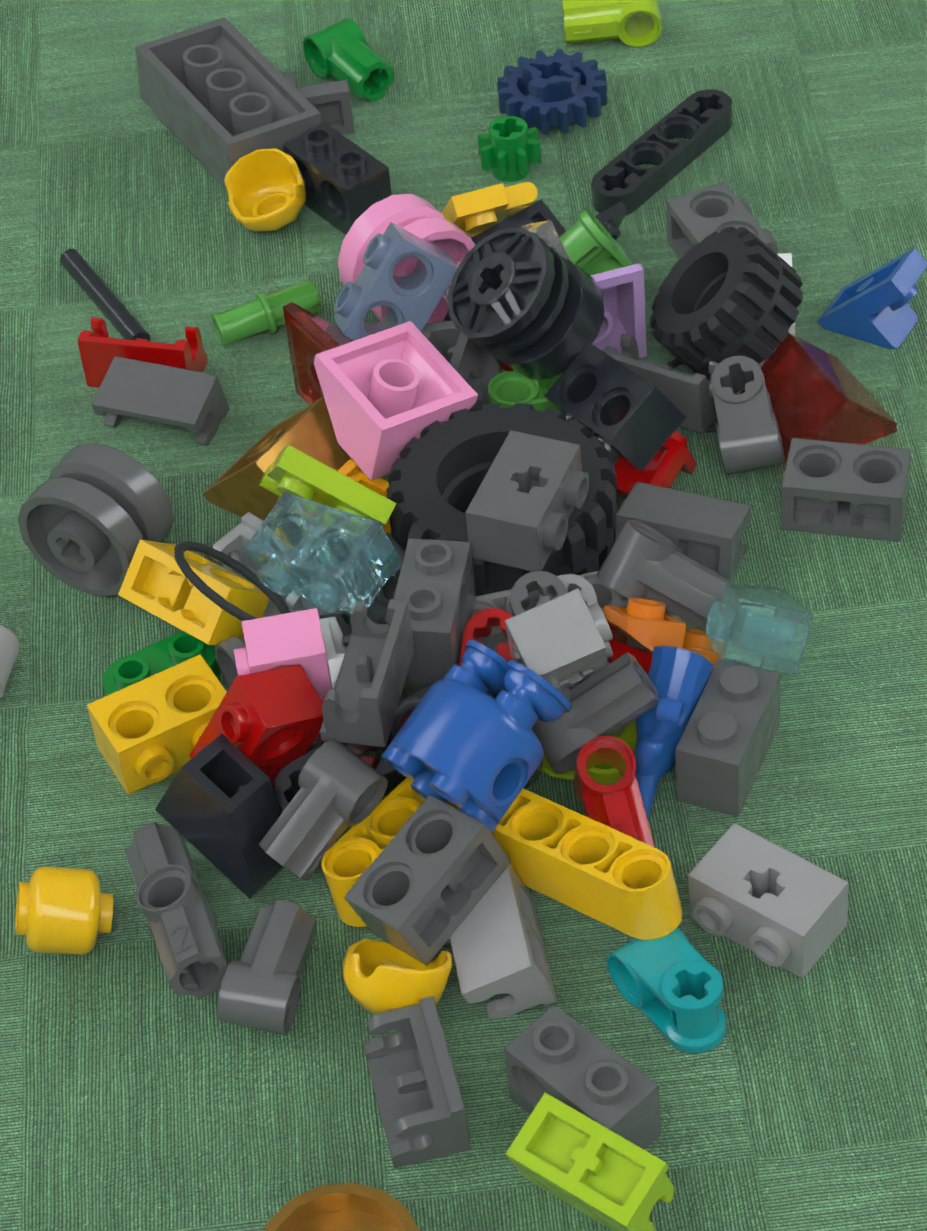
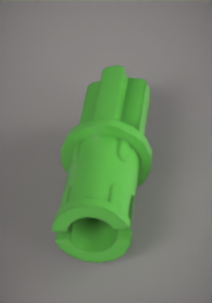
M305 281L264 296L262 292L256 293L255 300L220 313L211 314V319L221 345L227 347L231 343L266 330L269 334H274L277 331V326L318 312L321 309V299L313 282Z

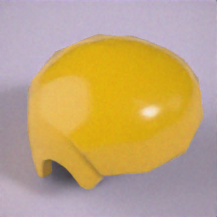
M277 148L257 149L239 158L224 178L229 197L228 206L237 223L255 232L276 231L297 219L306 201L305 183L297 163L292 156Z
M362 939L347 948L343 960V978L353 999L374 1015L420 1004V999L431 996L434 997L435 1004L437 1005L452 968V955L448 951H442L434 962L430 961L426 966L385 941Z

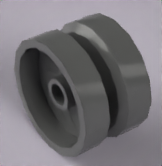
M99 443L78 444L68 451L51 470L49 479L39 485L23 503L18 517L22 539L34 558L57 579L76 590L94 596H114L118 594L139 540L163 543L170 534L174 522L171 501L160 482L140 462L118 449Z

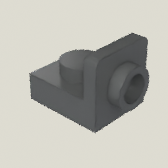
M294 73L283 74L320 112V124L325 122L342 135L355 133L347 80L296 87Z

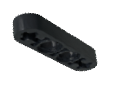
M705 89L693 93L596 173L591 183L592 205L595 211L601 213L613 205L622 202L628 210L626 215H629L650 199L732 127V99L723 91L715 89ZM676 137L688 138V140L684 141H671L668 139ZM641 164H657V165H658V166H654V167H650V168L637 167V165H641Z

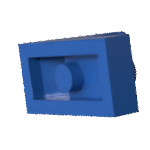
M916 248L907 251L841 288L817 321L826 330L887 349L898 348L918 321L917 314L909 306L908 302L919 290L915 283L927 268V261Z

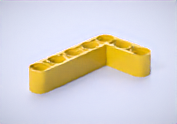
M408 777L379 802L367 818L347 831L323 855L321 865L339 918L347 925L366 927V924L345 900V895L400 831L403 824L425 801L422 796L410 787L414 780ZM524 788L492 833L511 860V867L525 886L633 938L656 940L665 937L673 932L682 921L683 911L671 862L665 853L653 846ZM450 801L447 802L448 805L460 810L461 807Z

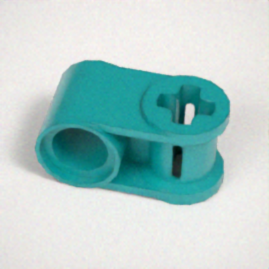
M678 927L669 935L656 940L635 938L607 955L608 971L618 991L628 1003L638 1008L673 1047L690 1054L704 1053L714 1049L723 1041L727 1032L726 1017L718 1005L724 995L723 978L719 971L689 943Z

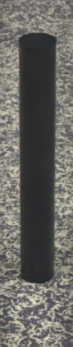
M76 249L64 251L60 257L61 265L121 336L127 340L139 338L148 339L150 342V335L80 253Z

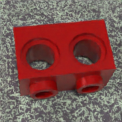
M300 664L236 676L189 756L192 759L218 736L223 734L270 778L274 790L275 779L280 770L292 761L305 755L320 732L324 720L322 713L323 701Z

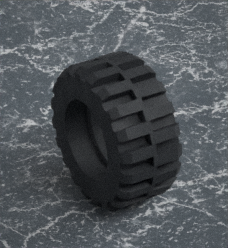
M499 403L483 404L482 410L469 413L467 408L453 412L448 421L440 423L436 420L425 427L420 433L421 439L413 437L399 454L400 458L392 465L388 476L389 487L386 490L387 498L397 503L389 517L391 534L406 551L409 538L468 542L465 512L510 430L579 444L581 448L582 471L589 474L587 497L580 509H573L568 519L567 534L563 546L559 551L552 550L542 571L552 573L555 576L563 574L582 575L599 571L615 543L616 514L618 512L617 480L615 466L610 461L609 452L598 438L592 437V432L575 419L568 423L566 416L556 410L546 408L544 412L536 411L532 404L515 403L514 408H500ZM472 558L476 596L513 589L519 578L532 572Z

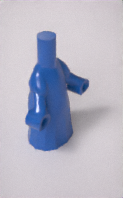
M654 647L648 676L658 691L660 701L658 705L636 718L637 741L633 752L636 759L635 776L647 820L659 779L668 774L676 765L675 749L713 671V664L705 657L678 647Z

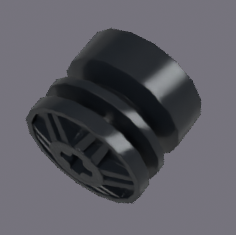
M522 227L502 228L484 237L466 254L454 273L448 293L449 316L456 329L466 337L474 340L482 348L492 352L496 358L531 380L551 379L562 374L588 342L593 344L599 334L604 316L603 293L594 278L572 261L563 258L559 251L547 245L537 234Z

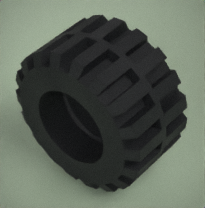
M734 227L724 228L721 232L717 233L715 231L706 236L700 243L693 245L671 268L672 270L664 278L659 287L660 291L653 301L651 309L654 312L650 317V327L654 329L652 335L655 340L695 373L705 375L710 380V361L720 363L732 356H746L760 364L774 353L776 347L783 343L789 334L788 330L799 314L797 307L803 299V291L800 290L802 281L796 270L748 229L743 227L738 229Z

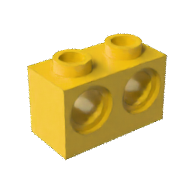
M139 540L118 593L120 597L208 645H216L231 636L244 637L242 621L221 609L203 595L184 576L175 561L174 548L176 545ZM187 550L184 552V558L191 569L211 589L249 615L256 618L263 617L270 599L257 586L193 551Z
M201 654L87 704L97 747L128 795L179 772L181 767L191 760L189 756L226 695L227 691Z

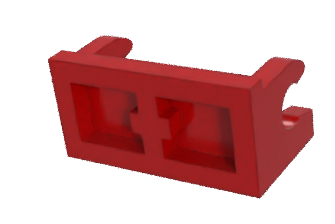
M91 317L92 331L82 330L77 339L87 387H100L114 356L202 373L208 362L207 353L203 349L201 333L197 327H185V338L187 341L177 340L175 344L149 342L148 339L136 338V340L109 338L105 320L103 318Z

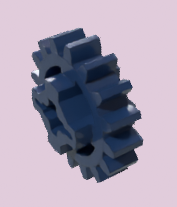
M557 49L553 56H546L542 50L536 51V59L519 57L518 67L505 66L504 77L497 79L500 113H506V116L519 117L527 123L528 128L537 127L541 129L542 134H548L551 127H559L563 133L569 132V124L585 127L588 125L587 116L600 117L601 106H605L608 103L605 70H598V63L595 59L583 62L582 53L580 52L570 56L564 54L563 49Z

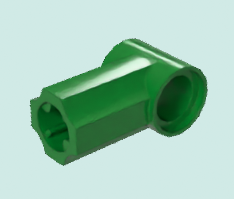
M350 18L313 33L303 40L304 56L316 76L322 79L333 75L339 81L347 80L349 89L358 97H365L370 103L383 98L388 87L394 82L393 66L367 46L360 27Z

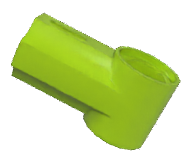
M562 0L566 44L621 39L631 47H644L655 42L661 34L662 23L658 0Z

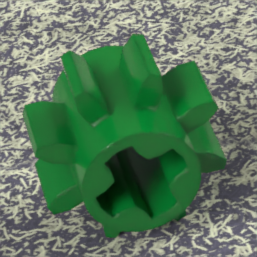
M504 116L497 118L489 125V134H478L477 136L481 169L483 171L492 169L494 177L501 181L513 182L521 180L530 173V164H541L542 162L538 128H528L527 123L519 117Z

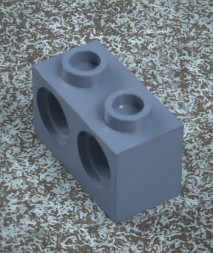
M390 222L384 234H376L368 244L363 256L365 266L354 283L348 282L340 291L334 305V312L336 314L333 318L342 334L354 341L409 321L421 332L451 284L458 267L447 252ZM406 257L418 258L417 266L412 273L403 277L393 275L394 268L400 260ZM381 305L389 307L387 316L377 324L364 323L367 312L373 307Z

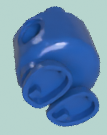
M469 640L465 645L466 651L463 654L461 666L453 664L445 677L430 687L381 758L396 771L414 780L410 787L424 799L432 795L446 804L448 801L461 807L459 811L485 824L492 834L542 761L544 755L542 743L531 728L538 719L545 722L559 720L564 713H569L572 705L554 686L534 671L513 660H509L507 663L494 650L477 641ZM491 693L497 697L494 699L488 694Z

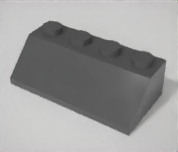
M225 17L135 46L141 99L225 189L224 178L226 173L239 158L257 149L277 148L284 152L283 144L304 134L307 130L317 127L321 122L320 112Z

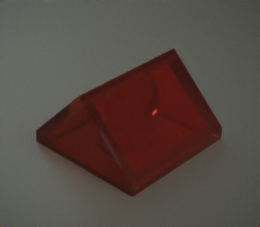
M790 333L761 367L766 388L771 397L772 408L777 418L786 460L788 459L792 438L865 445L897 432V423L836 356Z

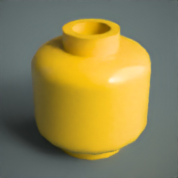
M44 866L37 868L32 873L29 882H19L15 913V935L25 936L27 946L32 952L85 955L94 948L98 933L110 934L113 919V894L101 893L99 878L93 870Z

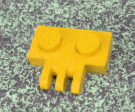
M523 182L504 187V184L500 183L452 196L441 213L447 221L454 223L470 238H473L496 225L498 221L507 219L532 205L538 196V190L531 182Z

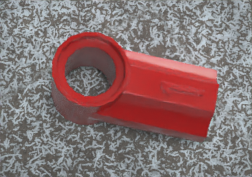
M599 736L588 741L580 749L574 774V791L583 805L585 816L655 847L635 776L636 759L631 748L622 740L612 736ZM608 764L615 767L622 778L612 785H601L593 781L587 771L594 765Z

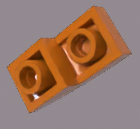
M629 598L627 607L604 605V616L613 627L652 652L654 647L657 646L678 647L705 657L713 664V669L719 658L739 663L740 653L719 642V633L711 630H706L705 632L699 628L686 627V623L665 612V603L645 598Z

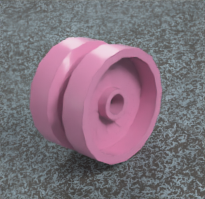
M414 194L391 195L371 205L355 220L345 236L338 258L340 281L344 286L348 282L354 283L365 266L363 256L368 244L376 234L381 233L383 235L390 222L447 252L457 267H459L466 254L475 244L464 231L454 223L447 221L443 214L427 200ZM406 257L400 260L394 268L393 275L403 277L412 273L417 266L418 258ZM451 284L427 323L443 322L449 309L448 293ZM381 305L373 307L371 310L382 321L387 316L389 307Z

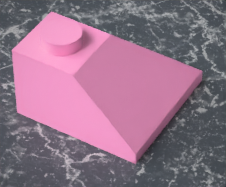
M411 321L315 354L314 366L337 442L371 481L389 474L392 465L400 458L399 454L413 437L421 439L420 433L425 427L436 420L440 423L448 421L453 412L465 408L469 411L477 401L478 394Z

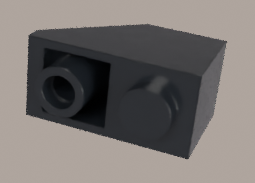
M221 734L181 767L155 810L251 899L285 868L258 845L281 813L270 778Z

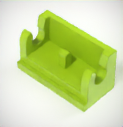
M546 1092L505 1153L527 1180L612 1231H655L653 1222L649 1220L654 1205L659 1199L666 1203H670L673 1199L674 1185L665 1174L669 1169L666 1162Z

